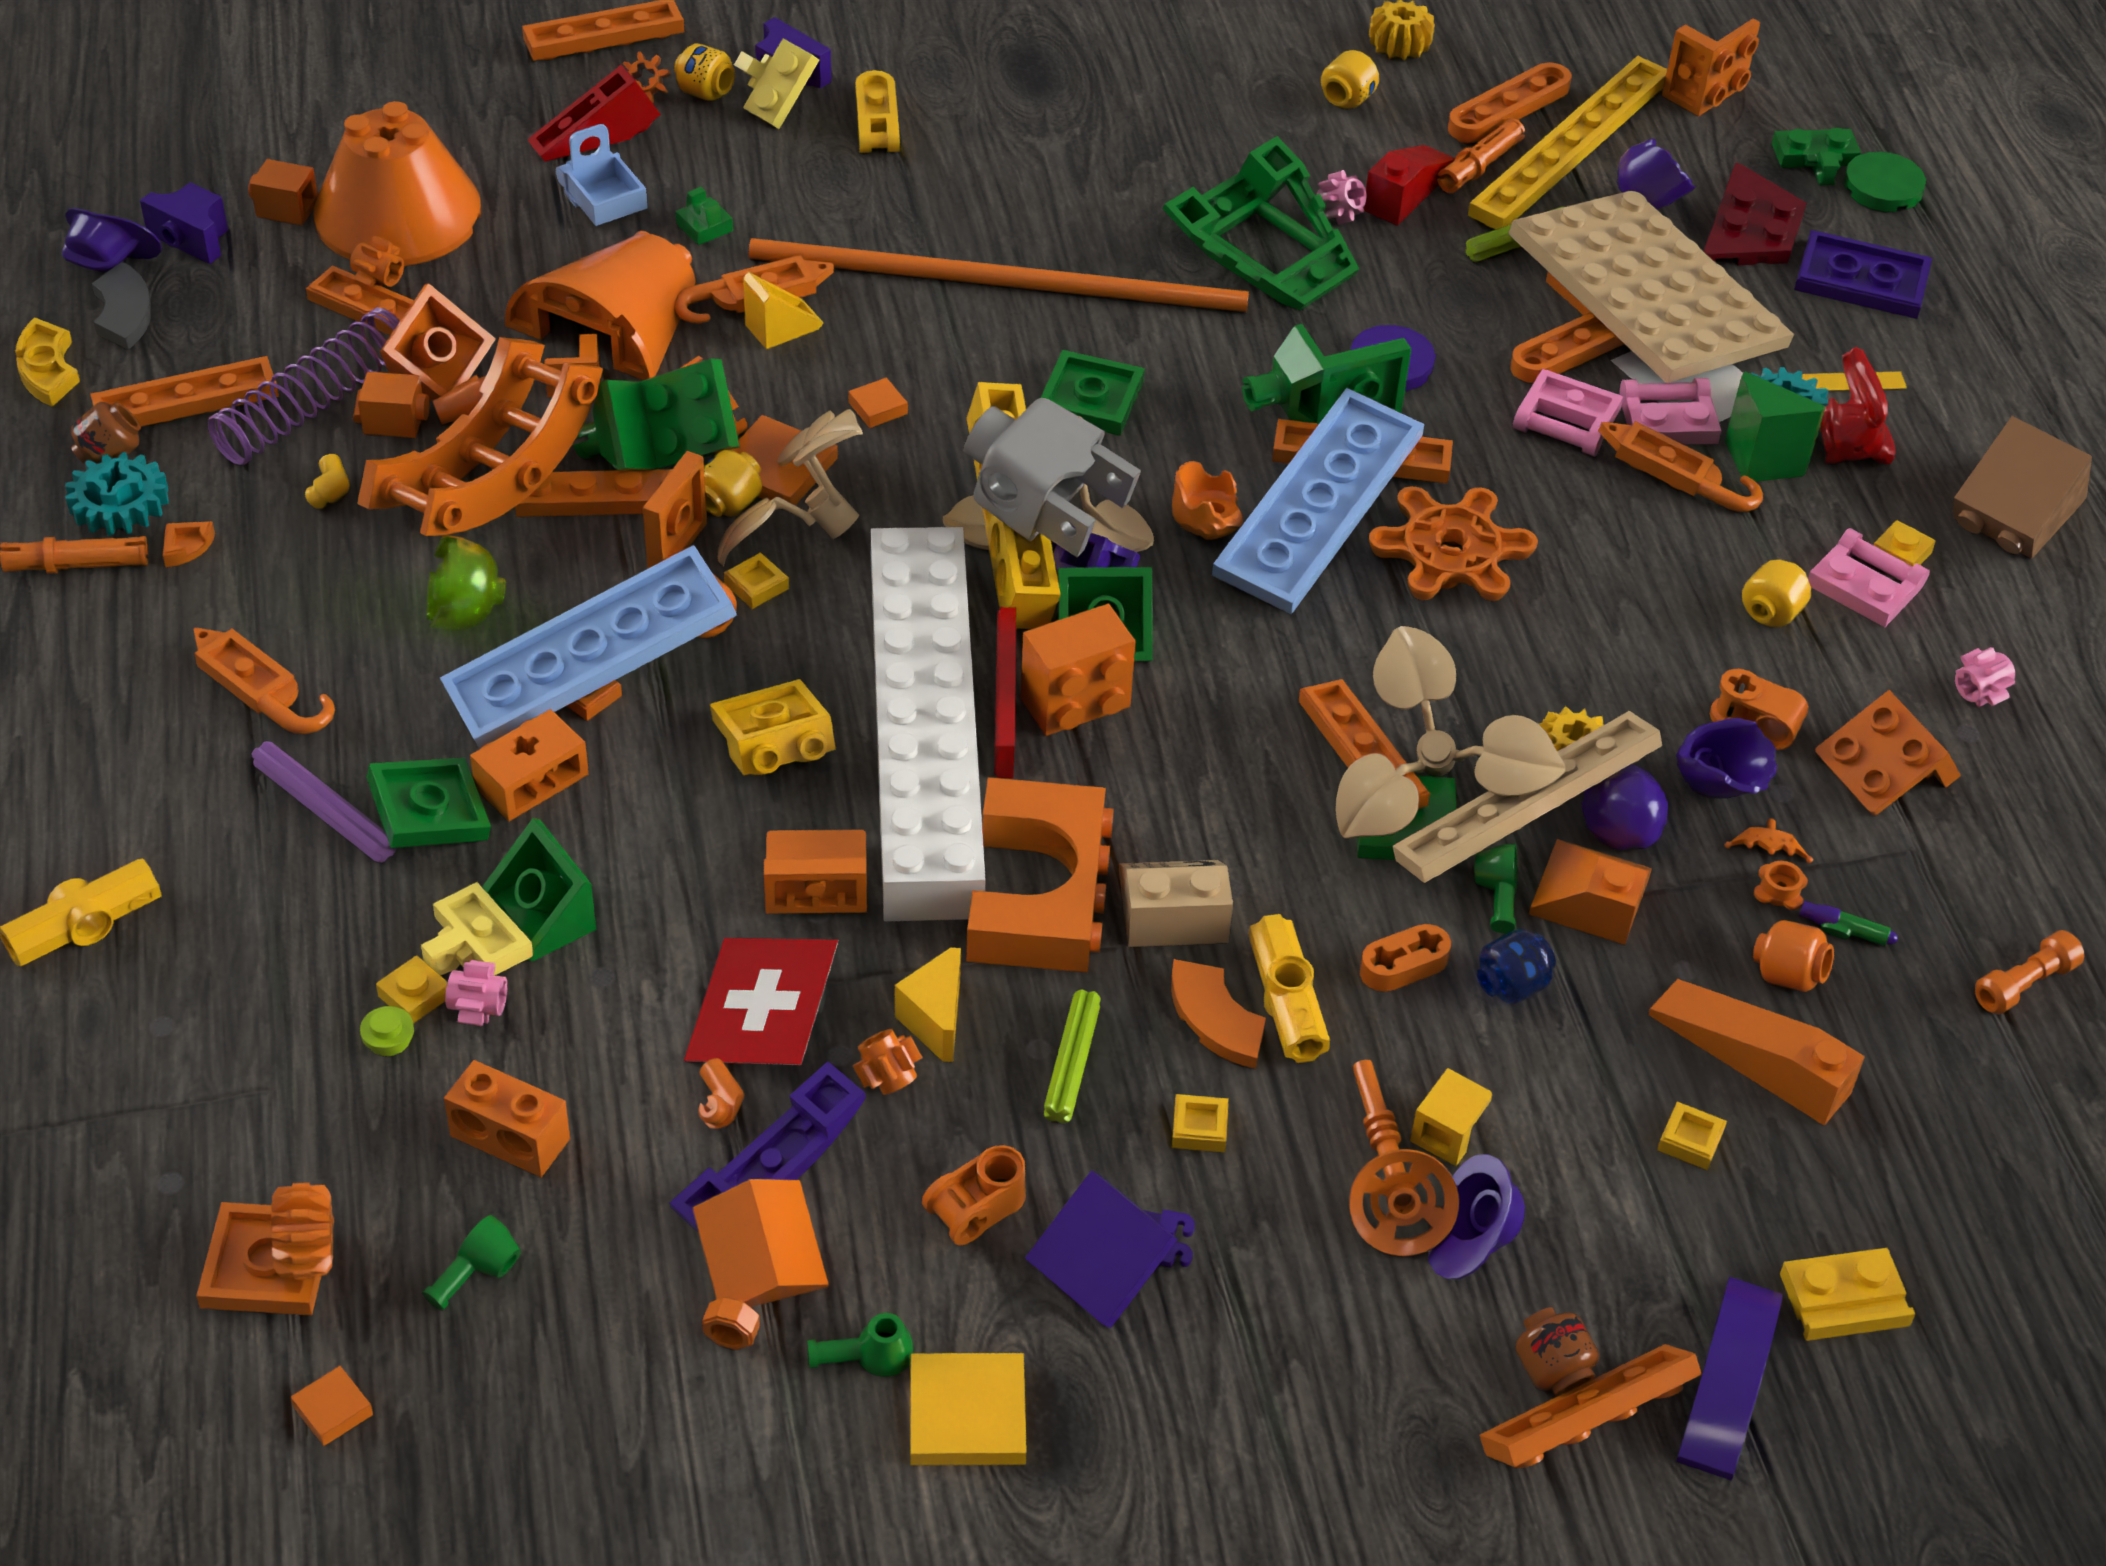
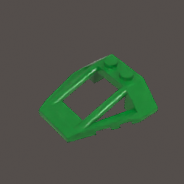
M1278 136L1249 152L1239 173L1202 195L1194 187H1191L1166 202L1162 208L1209 258L1278 302L1300 311L1355 276L1359 270L1339 229H1333L1324 213L1326 205L1321 195H1315L1309 185L1308 179L1310 174L1305 165ZM1286 185L1318 235L1269 203ZM1257 214L1312 252L1276 274L1220 236Z

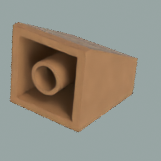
M2011 416L1954 497L1953 518L1965 530L1975 534L1981 532L1993 538L2007 552L2012 554L2021 553L2032 559L2086 499L2092 456Z

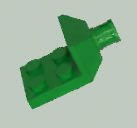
M1295 325L1274 355L1272 371L1243 378V398L1250 411L1260 410L1263 407L1276 404L1280 405L1286 415L1293 421L1319 424L1345 389L1348 388L1402 413L1412 348L1405 338H1400L1324 356L1304 325Z
M710 358L640 382L605 380L600 382L592 410L594 422L584 423L575 439L587 436L589 440L573 445L575 452L582 459L589 460L601 454L617 470L622 471L670 469L675 467L686 451L706 458L722 450L740 447L722 359Z

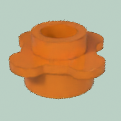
M1774 861L1761 866L1758 872L1761 882L1754 889L1755 898L1762 903L1769 902L1776 906H1785L1789 910L1801 908L1804 901L1800 895L1801 890L1808 883V879L1801 869L1788 861Z

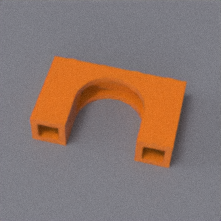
M988 777L983 809V847L1044 853L1064 864L1071 872L1072 877L1061 887L1037 895L972 890L967 927L966 962L1088 973L1090 952L1100 953L1103 923L1093 922L1094 913L1104 914L1106 884L1097 883L1098 875L1108 876L1110 846L1101 845L1102 837L1111 838L1114 809L1104 808L1106 788Z

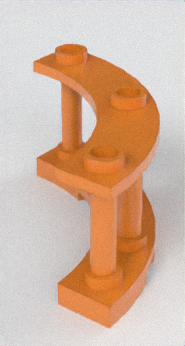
M499 337L490 369L478 390L482 397L468 416L461 414L448 429L436 438L437 444L421 453L414 450L394 458L366 460L357 504L367 509H389L405 505L424 513L420 533L425 536L464 532L502 516L532 494L549 477L567 454L589 414L592 403L597 396L603 368L592 365L563 363L562 370L560 371L540 363L545 345L531 340ZM534 379L556 388L542 418L521 410ZM510 426L531 433L511 456L494 450ZM479 463L493 468L492 471L473 481L464 482L460 480Z

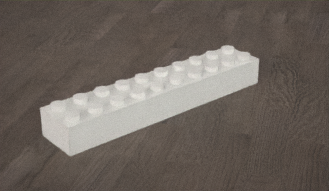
M963 527L871 528V581L884 921L969 919L972 890L985 891V865Z

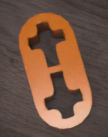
M1422 924L1374 941L1367 945L1363 951L1360 977L1369 988L1386 992L1435 975L1444 970L1448 964L1451 950L1450 936L1444 929L1436 925ZM1377 962H1380V964H1381V965L1374 966L1375 963H1377ZM1393 965L1392 969L1388 970L1386 968Z

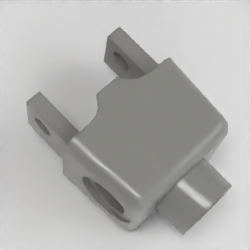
M1046 398L1035 400L1016 420L997 407H990L982 414L972 428L963 450L965 454L982 464L974 488V499L980 506L1029 542L1040 533L1076 557L1085 550L1096 519L1069 502L1071 498L1086 484L1123 508L1130 501L1141 470L1101 445L1105 431Z

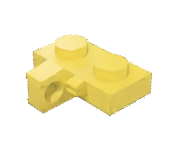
M784 38L774 55L771 57L765 54L761 62L741 51L734 66L751 76L747 85L753 88L743 108L780 129L819 59Z
M478 882L433 903L435 919L443 926V929L438 932L439 936L421 944L423 961L440 976L456 970L460 964L464 967V963H470L471 960L495 963V976L533 956L532 942Z

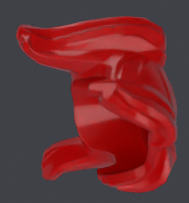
M1854 347L1842 355L1845 377L1850 390V400L1847 403L1839 404L1833 397L1828 399V406L1825 407L1820 424L1825 449V463L1836 464L1843 461L1872 458L1879 464L1888 465L1895 459L1896 447L1892 435L1885 424L1888 413L1886 396L1880 380L1864 351Z

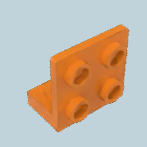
M1753 18L1719 41L1711 39L1686 24L1677 29L1662 96L1699 117L1712 107L1719 106L1724 99L1736 91L1743 90L1751 77L1749 68L1752 56L1759 44L1757 35L1760 22Z
M1890 690L1871 703L1815 749L1818 757L1873 816L1882 812L1923 778L1928 780L1934 775L1946 788L1961 776L1949 752Z
M864 830L768 831L766 859H764L765 913L867 912L866 832Z

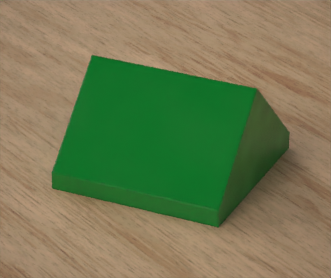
M1745 371L1740 379L1724 441L1741 477L1745 475L1756 482L1803 477L1808 470L1826 406Z
M1152 567L1058 568V583L1061 595L1056 606V621L1110 604L1136 641L1134 661H1153Z
M532 818L482 886L532 942L533 956L527 959L529 961H535L596 930L592 884L542 821Z

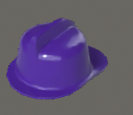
M69 208L65 213L70 228L65 238L62 256L66 261L104 273L111 270L126 257L151 259L157 257L162 251L161 242L144 226L131 220L96 214L79 208Z
M1492 1155L1473 1156L1463 1162L1453 1175L1459 1194L1458 1216L1447 1237L1437 1246L1428 1250L1429 1263L1434 1272L1447 1280L1462 1279L1474 1273L1488 1259L1491 1253L1512 1242L1523 1225L1525 1218L1523 1196L1518 1187L1511 1182L1509 1170L1504 1163Z

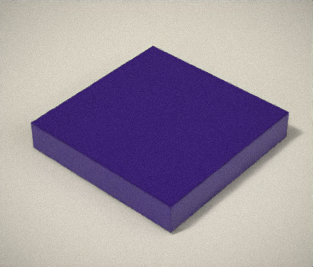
M1091 1170L1025 1259L1100 1323L1111 1328L1178 1239L1101 1175Z

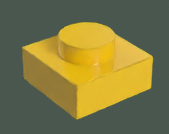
M1896 520L1877 539L1874 546L1914 566L1915 564L1921 565L1931 555L1936 540Z
M416 955L378 981L376 988L378 997L388 1006L404 1009L410 1014L414 1024L445 1002L448 982Z

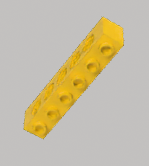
M978 382L967 415L969 434L982 414L992 406L997 407L1016 420L1026 410L1022 385ZM974 460L978 479L982 464ZM982 507L999 609L1000 607H1016V629H1034L1049 624L1061 595L1051 540L1039 533L1029 542Z

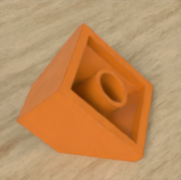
M1557 839L1530 907L1529 915L1625 945L1652 868Z

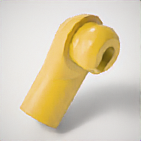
M328 454L320 459L319 468L322 475L314 479L313 485L305 491L307 501L316 509H323L328 502H337L349 491L350 484L340 457L336 454Z

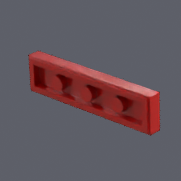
M1000 607V610L997 611L994 775H997V778L1004 779L1014 778L1016 607Z

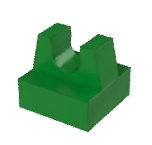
M702 187L688 191L686 207L675 211L676 224L698 246L733 231V218L715 199L713 200L711 197L706 198V191Z

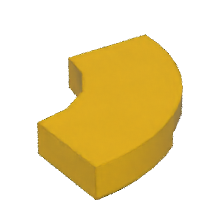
M34 317L18 338L15 350L17 368L26 389L35 398L53 407L80 382L77 369L67 364L64 360V354L72 344L70 331Z

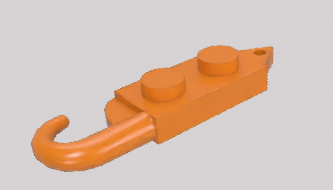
M801 255L723 274L722 279L694 285L682 290L675 301V312L682 320L689 323L708 322L711 318L709 314L693 313L687 307L690 304L713 299L723 309L736 310L737 313L745 312L743 278L748 272L799 298L815 294L816 287L834 273V264L804 260Z
M1637 421L1633 425L1601 422L1598 432L1617 451L1616 458L1628 463L1637 470H1642L1668 483L1675 489L1682 490L1692 496L1699 494L1736 512L1755 510L1763 501L1762 489L1755 480L1745 475L1740 478V482L1749 489L1751 496H1741L1720 486L1722 473L1713 464V459Z
M202 628L193 629L198 649L194 653L197 666L258 714L264 713L280 727L294 734L317 732L325 728L333 719L335 713L334 702L326 694H321L319 697L323 709L316 716L300 717L291 711L288 707L294 703L299 691L294 675L233 628L227 632Z

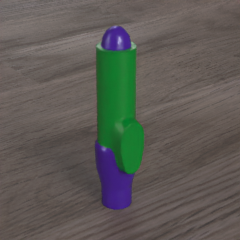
M1804 900L1799 916L1810 919L1820 925L1822 931L1838 938L1848 939L1852 935L1882 946L1886 944L1892 945L1898 941V936L1891 930V927L1843 912L1839 908L1814 904Z

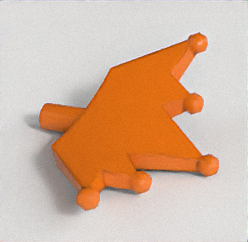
M1772 818L1767 820L1766 828L1749 827L1732 841H1727L1724 844L1727 849L1739 844H1745L1749 849L1754 845H1759L1767 850L1770 855H1773L1775 851L1783 849L1789 856H1793L1796 853L1806 859L1807 863L1813 861V858L1808 856L1792 834L1776 830V821Z

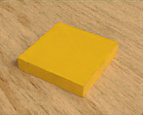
M1024 1353L911 1354L910 1465H1026Z

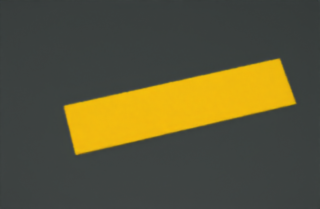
M1901 371L1876 372L1883 389H1907ZM1845 373L1802 374V379L1806 381L1812 378L1818 380L1816 389L1827 388L1828 391L1849 390Z

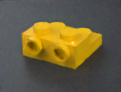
M801 679L710 704L712 721L727 739L729 756L744 776L748 774L763 775L772 773L780 765L794 761L809 762L818 760L826 752L836 750L831 716Z

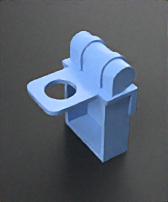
M598 124L573 133L569 139L571 160L567 161L564 165L556 167L557 179L561 186L564 187L565 195L575 207L580 206L595 226L647 209L646 188L622 161L620 154H613L610 151L608 128L604 124ZM589 137H598L600 140L598 149L590 155H581L579 150L582 142Z

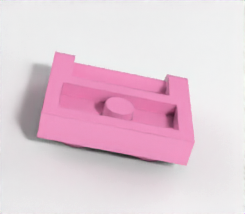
M1542 369L1517 410L1513 421V429L1525 433L1529 429L1581 447L1582 453L1595 457L1604 439L1598 432L1601 422H1614L1621 410L1624 396ZM1539 411V412H1542V413L1545 414V415L1553 416V417H1556V418H1559V419L1568 421V422H1570V423H1573V424L1582 426V427L1588 429L1589 431H1586V430H1583V429H1580V428L1571 426V425H1569V424H1566V423H1563V422H1560V421H1557V420L1548 418V417H1546V416L1537 414L1536 412Z
M1694 378L1692 383L1638 384L1636 379L1621 381L1620 395L1624 396L1622 409L1627 425H1633L1637 421L1683 445L1719 443L1721 428L1711 399V386L1708 378ZM1693 400V402L1683 403H1640V401Z
M1849 528L1842 535L1838 544L1810 571L1808 581L1811 588L1886 627L1922 589L1930 571L1919 564L1911 566L1862 540L1863 535ZM1854 555L1855 557L1869 563L1870 565L1902 581V583L1899 584L1893 581L1892 579L1876 572L1875 570L1863 565L1862 563L1854 560L1851 557Z

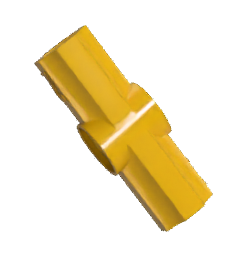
M143 858L120 867L90 883L81 878L64 881L50 893L47 904L0 926V939L17 967H21L71 941L79 946L97 943L110 932L114 920L162 897L159 884L151 868Z
M1281 914L1263 916L1259 922L1249 927L1248 937L1265 989L1264 1008L1274 1019L1285 1057L1294 1059L1296 1063L1315 1061L1319 1055L1328 1052L1330 1039L1313 989L1314 969L1310 962L1303 957L1292 920H1286Z

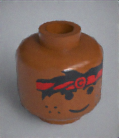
M99 402L71 426V436L75 442L71 448L83 464L87 460L93 461L96 464L101 463L102 455L106 454L111 459L118 458L122 452H127V455H129L140 443L138 431L141 427L134 415L122 404L115 402L112 405L106 402Z
M1548 1307L1534 1313L1523 1321L1526 1331L1517 1339L1515 1350L1529 1378L1537 1389L1544 1391L1552 1390L1555 1396H1559L1595 1377L1592 1369L1598 1363L1599 1351L1582 1319L1577 1314L1571 1312L1556 1314L1553 1307Z

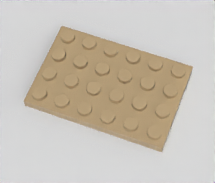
M1626 191L1513 220L1508 234L1666 383L1788 348L1794 336V333L1781 323L1776 315L1770 313L1753 297L1750 291L1739 285L1726 273L1722 266L1716 264L1694 241L1687 238L1673 225L1669 218L1663 216L1638 192Z

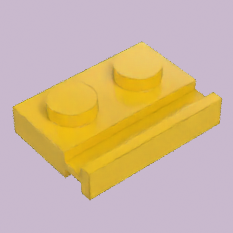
M1888 1248L1786 1261L1783 1263L1780 1271L1781 1279L1797 1320L1802 1321L1805 1329L1803 1333L1805 1341L1911 1326L1915 1312L1913 1307H1908L1905 1300L1907 1293Z

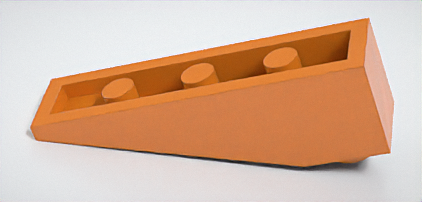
M1677 979L1650 1008L1648 1014L1822 1125H1825L1851 1095L1865 1058L1864 1055L1820 1028Z

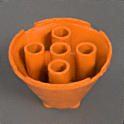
M393 101L385 104L383 108L371 110L361 115H352L345 120V131L313 209L316 231L328 248L350 260L353 250L359 243L367 242L371 244L373 237L378 236L399 247L401 250L398 256L403 259L404 266H409L442 257L457 249L471 237L473 225L477 218H481L479 192L421 116L409 111L405 103Z

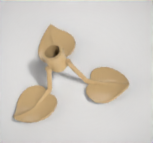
M851 409L842 412L836 417L831 410L816 419L810 427L798 433L786 445L778 457L777 462L780 466L787 465L793 459L796 467L804 463L819 487L805 500V503L810 507L808 511L780 497H776L771 501L766 497L736 518L722 536L718 547V561L723 567L728 553L762 525L773 511L777 509H784L802 518L808 526L817 522L832 539L837 538L853 525L859 514L832 485L816 457V454L836 443L863 434L862 429L857 423L856 414Z
M1086 484L1083 485L1080 489L1083 510L1096 519L1091 533L1106 537L1111 542L1135 552L1143 551L1153 546L1154 536L1152 530L1135 509L1127 504L1121 508L1110 500L1100 502L1095 508L1090 502L1088 486ZM974 495L966 497L959 501L948 514L943 516V524L945 527H963L964 543L976 548L989 550L982 506L975 501Z
M1401 626L1394 629L1387 643L1380 651L1374 665L1373 679L1378 695L1390 706L1407 710L1420 703L1426 734L1420 738L1417 744L1418 761L1402 764L1395 770L1393 764L1386 756L1373 753L1363 756L1352 763L1344 773L1337 792L1336 818L1338 828L1343 838L1350 839L1355 837L1386 836L1408 826L1418 811L1419 794L1414 782L1403 776L1405 773L1415 771L1422 773L1424 771L1432 776H1442L1454 767L1455 762H1462L1465 758L1479 755L1480 757L1475 766L1477 782L1494 794L1519 796L1541 790L1554 783L1565 773V764L1546 731L1533 720L1518 715L1504 716L1489 724L1483 734L1484 747L1472 746L1460 751L1456 750L1455 742L1449 734L1435 730L1429 700H1443L1454 691L1456 683L1454 661L1447 649L1432 635L1417 628Z

